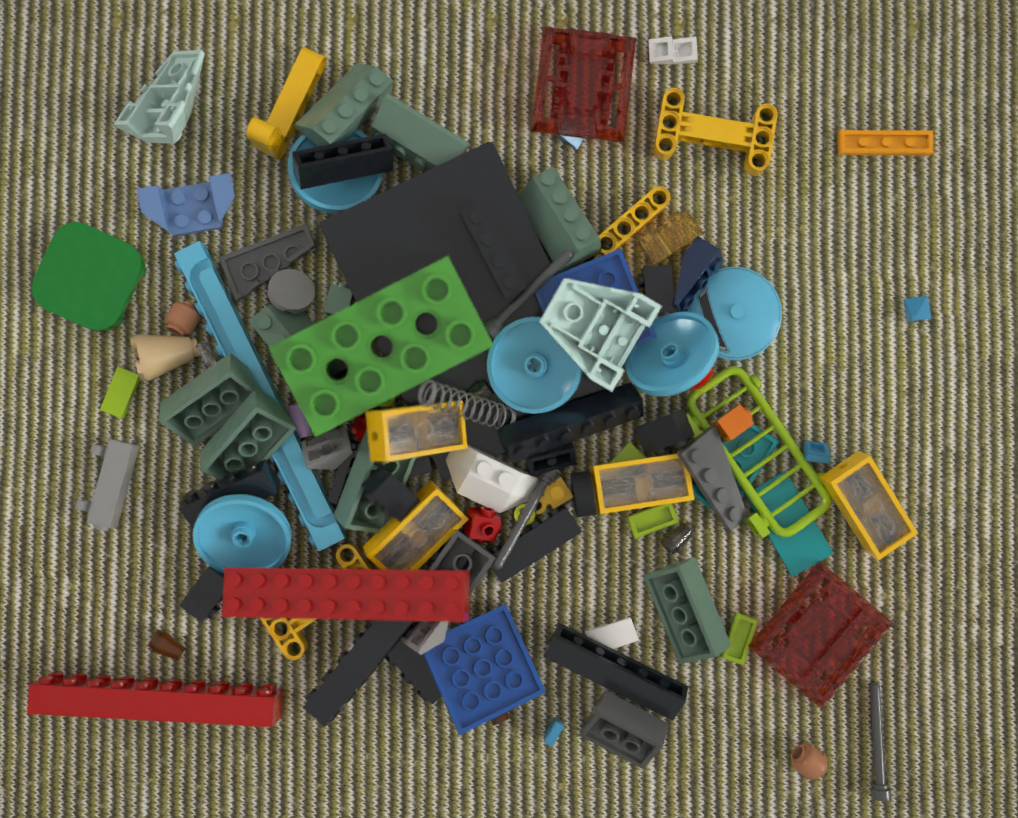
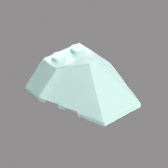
M202 50L174 51L155 72L158 77L149 87L144 84L140 89L143 94L135 103L129 101L114 125L146 143L174 144L181 138L182 131L192 113L205 53Z
M564 278L539 322L592 381L613 391L624 372L621 369L645 326H651L662 306L640 293Z

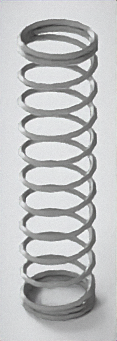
M426 380L421 385L418 393L420 405L424 407L432 405L434 410L440 407L442 412L448 410L450 415L456 413L457 417L464 416L466 420L470 418L473 422L479 420L481 425L485 423L488 427L494 425L495 429L502 427L506 420L507 409H510L512 413L511 423L516 421V411L508 405L504 406L493 400L489 401L486 398H481L478 395L474 396L471 393H465V391L457 390L456 388H450L433 380ZM428 383H432V385H430L426 390L424 400L422 401V395L426 385ZM433 386L432 395L426 403V395ZM442 388L440 404L438 407H434L436 393ZM448 391H450V399L447 408L443 410L441 408V405L443 403L444 396ZM455 394H458L455 411L450 412L449 407L452 403V398ZM466 396L463 413L459 415L457 410L460 400ZM474 399L471 415L466 417L465 412L468 402ZM481 401L482 407L479 411L478 419L474 420L472 416L475 412L476 404ZM489 404L486 421L481 422L480 418L483 414L484 406ZM496 406L497 412L494 415L493 424L489 425L488 420L491 415V409ZM503 414H504V420H503V423L501 424V419H502V416H503Z

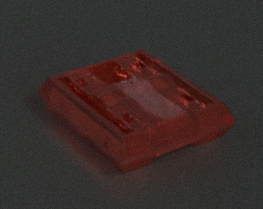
M544 27L531 132L624 143L636 38L570 28ZM552 44L559 45L555 76L548 75ZM616 52L623 53L620 84L614 83ZM547 81L554 82L550 119L543 118ZM613 89L619 90L615 127L608 126Z
M819 561L748 647L819 708L823 709L894 623L825 564ZM823 579L828 581L825 587L819 589V594L812 597V603L808 607L801 605ZM826 593L827 598L822 603L819 598ZM788 621L791 628L786 633L783 632L781 634V640L773 644L775 647L771 651L766 647ZM861 626H866V630L861 635L857 633ZM789 639L790 642L783 649L781 647V643L784 640ZM824 671L829 673L823 681L819 679Z

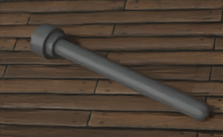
M570 249L565 250L496 318H488L483 323L486 331L495 338L504 327L503 324L572 258L573 252Z
M556 470L538 474L539 482L494 561L495 569L503 567L545 489L552 482L555 483L559 476Z
M872 682L870 694L876 783H873L871 788V798L876 801L891 800V789L888 788V784L885 782L880 685L877 682Z

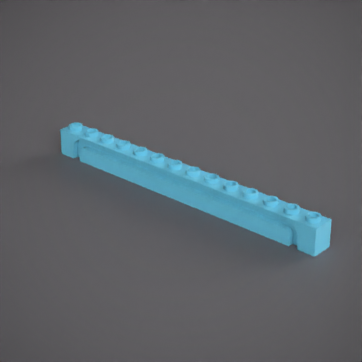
M198 241L175 252L174 255L177 259L174 262L180 274L184 273L187 279L185 286L191 295L194 294L197 303H195L197 311L206 318L207 324H205L209 335L215 337L218 343L215 347L220 357L223 358L231 353L248 366L263 394L275 399L287 413L206 245ZM295 430L269 459L272 463L276 462L279 468L277 475L283 485L286 484L290 491L287 493L293 506L297 505L300 512L298 514L299 521L303 527L307 526L311 534L308 538L312 547H317L318 551H321L348 536L343 526L334 517L335 509L328 500L329 497L316 470L306 468L301 439Z

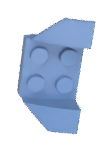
M231 173L209 176L210 182L165 190L158 185L139 188L137 193L141 212L175 237L222 229L223 217L235 198Z

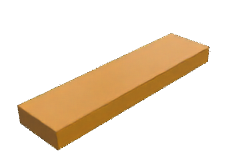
M933 130L838 131V155L931 156L933 154Z

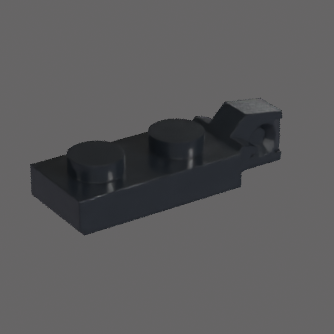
M350 439L353 453L339 465L328 498L329 502L334 504L338 503L345 487L343 486L345 478L349 476L353 466L351 460L356 457L361 445L360 442Z

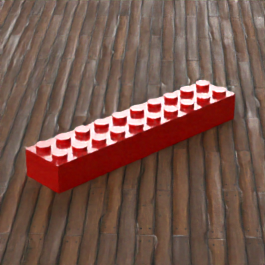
M224 567L222 617L469 621L470 571Z
M50 672L48 676L39 677L37 681L29 684L27 714L273 727L282 717L284 688H277V684H263L262 687H254L253 683L242 682L239 683V686L229 685L230 682L216 681L215 684H206L205 680H192L191 683H182V679L177 678L167 679V682L158 681L156 677L134 680V676H121L120 679H111V675H96V678H88L87 674L84 673L72 674V677L63 676L64 673Z

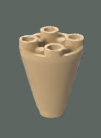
M138 334L130 338L135 358L140 359L135 360L140 380H153L195 360L194 357L200 356L196 338Z

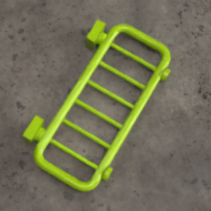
M729 366L712 376L705 386L689 393L687 408L692 417L689 414L686 415L695 435L688 438V440H692L701 434L699 428L705 431L710 427L705 418L747 390L758 405L750 411L753 415L761 409L771 426L732 453H729L723 445L735 479L760 513V515L750 513L744 521L756 538H764L771 533L767 528L768 526L776 535L790 537L819 518L830 508L831 495L819 478L824 473L820 472L817 474L809 461H805L804 454L758 390L762 386L758 377L754 374L749 377L742 368ZM729 376H737L744 387L702 414L696 405V400ZM775 429L785 445L743 473L733 457ZM788 449L798 462V465L757 493L746 477ZM802 468L812 484L773 512H770L760 497ZM816 488L822 498L821 504L789 527H781L774 516Z

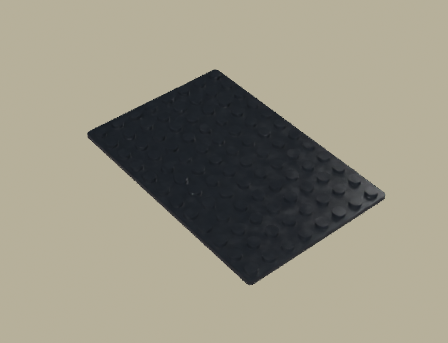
M492 142L484 143L321 221L319 225L356 302L448 256L482 324L488 318H496L524 290L507 299H503L460 216V211L482 200L527 287L550 265ZM535 294L503 324V328L522 318L543 316ZM423 313L416 320V327L423 334L433 333L438 325L436 317L431 313ZM488 333V335H489L491 341L493 342V340H494L495 338H493V337ZM378 336L375 341L384 357L389 356L393 350L392 341L387 336ZM490 348L428 379L439 382L442 385H447L450 388L463 390L465 393H471L474 396L478 395L489 401L493 400L504 406L507 405L496 395L488 378L487 357ZM583 371L577 390L563 405L608 389L592 381ZM424 382L401 393L407 406L420 404L418 393ZM428 383L423 391L422 401L424 400L426 390L430 385H432V383ZM433 386L426 395V403L432 395ZM442 388L436 393L434 402H440ZM450 391L445 394L443 401H449ZM455 394L452 401H458V394ZM466 396L461 399L463 400V405L466 404ZM474 399L468 402L465 412L466 417L471 415ZM481 401L476 404V409L472 416L474 420L478 419V414L482 407ZM489 404L484 406L483 414L480 418L481 422L486 421ZM496 406L491 409V415L488 420L489 425L493 424L494 415L497 412ZM510 409L506 410V420L503 426L511 423L512 413ZM515 410L516 421L539 414ZM503 414L502 419H501V424L503 423V420H504V414ZM471 418L465 419L467 444L494 457L505 452L501 445L499 429H495L494 425L488 427L486 423L481 425L479 420L473 422ZM449 452L431 454L444 480L452 478L446 462Z

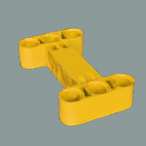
M670 88L665 92L660 104L653 145V153L657 159H669L676 149L677 141L746 152L744 168L752 176L760 175L768 167L778 116L777 110L773 105H761L754 113L751 123L683 112L685 100L683 92L678 88ZM668 98H674V99H676L677 102H678V105H675V106L670 105V104L667 102V99H668ZM760 114H766L769 117V121H763L760 118ZM663 121H671L674 127L666 128ZM756 136L763 137L766 144H759ZM667 143L670 146V150H661L659 144ZM752 159H759L762 167L754 166Z
M347 543L342 545L336 552L337 561L342 569H373L356 544ZM345 548H350L354 552L353 560L348 561L343 557ZM260 618L287 659L297 660L307 652L308 642L300 630L316 619ZM278 622H283L287 625V633H281L278 630ZM291 642H297L300 645V653H294L291 650Z

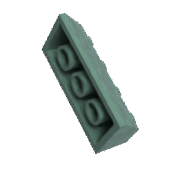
M356 63L294 127L318 147L347 141L381 106L386 94L392 95L393 80L376 66Z
M388 93L384 97L371 125V136L386 133L393 148V153L401 159L408 160L420 171H428L466 153L468 150L469 142Z
M554 166L532 177L518 197L538 239L553 262L565 250L570 249L573 252L572 258L558 270L559 273L567 271L601 252L599 236Z
M273 304L266 306L249 320L250 324L269 347L314 325L304 311L291 313V311L285 310L284 312L277 309ZM335 358L330 364V373L337 377L348 366L342 359Z
M230 353L161 401L159 422L191 445L196 446L218 431L255 389L261 393L263 392L248 366Z
M255 389L200 451V471L221 480L232 471L237 473L252 462L258 463L265 459L267 461L295 431L297 425L275 399Z
M366 429L334 517L345 529L377 533L391 518H388L379 509L382 506L379 502L374 505L365 496L367 491L362 486L363 482L383 464L396 478L406 485L416 457L388 462L370 461L368 432Z
M695 557L672 563L644 575L679 664L717 657L731 647Z

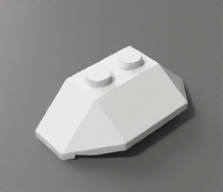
M467 444V449L449 452L446 462L456 492L483 506L492 508L498 513L528 502L539 482L538 477L530 476V473Z

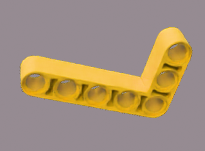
M306 47L301 49L267 122L253 117L247 127L246 137L258 151L278 160L283 157L296 130L294 125L301 119L324 71L327 61L326 56Z
M655 187L599 235L600 241H609L612 248L609 250L602 249L601 252L592 256V258L596 259L619 249L659 215L670 201L669 191L665 187ZM653 196H662L664 203L656 204L653 201ZM643 210L647 218L643 220L638 219L635 216V211ZM625 225L628 227L629 233L622 235L617 231V227Z

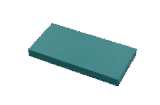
M753 424L733 440L725 442L723 439L722 443L728 452L732 453L763 430ZM767 433L734 456L733 459L741 471L745 473L771 455L780 441ZM763 466L746 477L750 484L753 483ZM735 479L741 498H743L745 492ZM694 482L692 485L694 498L713 510Z
M783 471L754 488L755 491L758 493L787 472ZM788 477L760 498L768 510L773 512L797 495L798 491L790 477ZM745 493L744 496L748 501L750 507L752 508L753 512L760 515L756 507L753 505V503ZM800 498L775 515L774 518L781 527L787 528L809 513V510L802 498ZM815 520L790 537H780L769 526L767 527L771 532L767 536L791 577L834 554Z

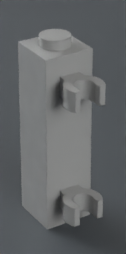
M109 439L108 447L92 444L90 453L103 456V465L93 501L77 499L75 509L89 512L87 523L95 524V529L108 531L109 528L118 527L140 445L118 439Z

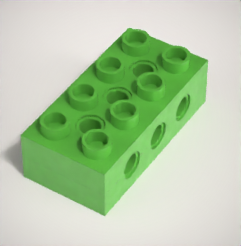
M447 256L269 347V350L315 437L494 345ZM423 313H431L437 319V328L431 334H423L416 327V320ZM378 336H387L392 341L393 350L389 356H379L374 352L373 342ZM335 358L342 359L347 363L348 374L345 378H336L330 373V364Z

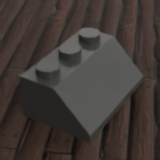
M456 530L429 570L470 571V596L496 557L480 543L468 538L463 531Z
M605 690L594 705L580 736L643 769L663 747L669 723Z

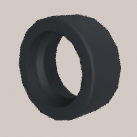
M590 471L570 473L576 516L596 515L595 496Z

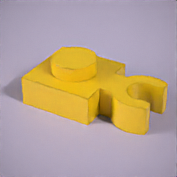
M559 477L555 483L552 482L550 486H547L544 495L539 500L542 507L536 511L537 514L543 513L548 504L555 509L573 498L562 477Z

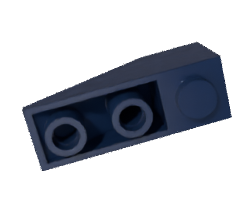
M699 236L683 254L674 301L677 312H683L684 309H688L692 305L694 296L699 290L702 291L707 286L709 277L713 272L716 273L723 264L721 250Z

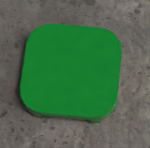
M71 222L60 227L54 234L33 278L31 286L32 296L42 308L87 329L103 333L123 323L125 320L122 318L141 276L145 277L147 268L145 267L144 258L140 253L141 251L134 246L87 224Z

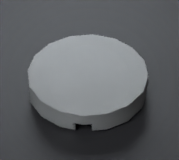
M284 269L276 272L271 277L267 293L271 303L277 309L284 312L286 310L291 311V313H300L311 306L315 297V286L305 273L295 269Z

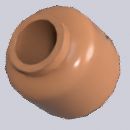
M189 301L174 303L165 316L167 330L176 336L191 335L201 318L200 314L196 311L195 305Z
M810 743L800 744L793 749L791 760L795 771L809 780L825 775L828 769V759L823 751Z

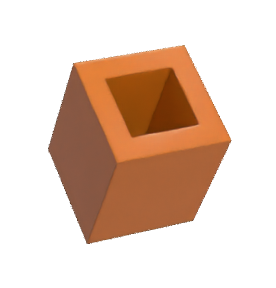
M741 404L734 406L712 422L713 425H716L719 434L725 442L733 440L755 423L752 421L753 416L745 406L742 407Z

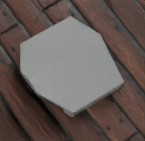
M346 427L331 430L307 442L306 440L301 442L307 469L335 470L353 453Z
M416 621L405 637L402 636L400 640L422 655L444 642L448 622Z

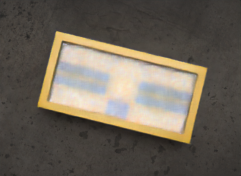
M460 400V405L457 410V413L459 415L463 413V400ZM443 401L441 405L443 410L447 408L449 401ZM452 401L449 407L450 412L455 411L458 401ZM434 402V407H438L440 402ZM419 404L366 411L370 461L388 462L468 448L464 416L457 417L456 413L450 415L448 410L442 412L440 407L434 410L432 405L424 407Z
M857 451L819 477L866 553L875 559H882L918 534L871 455Z
M677 453L589 466L595 496L596 513L598 514L694 500L691 475Z
M429 480L415 494L420 502L401 522L393 516L363 546L366 556L381 570H418L456 530L469 520L465 513L432 480Z

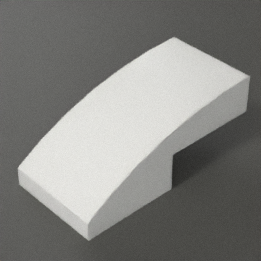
M670 36L649 39L650 64L698 62L697 38L673 39Z
M631 617L610 624L606 623L585 631L586 636L612 649L639 641Z

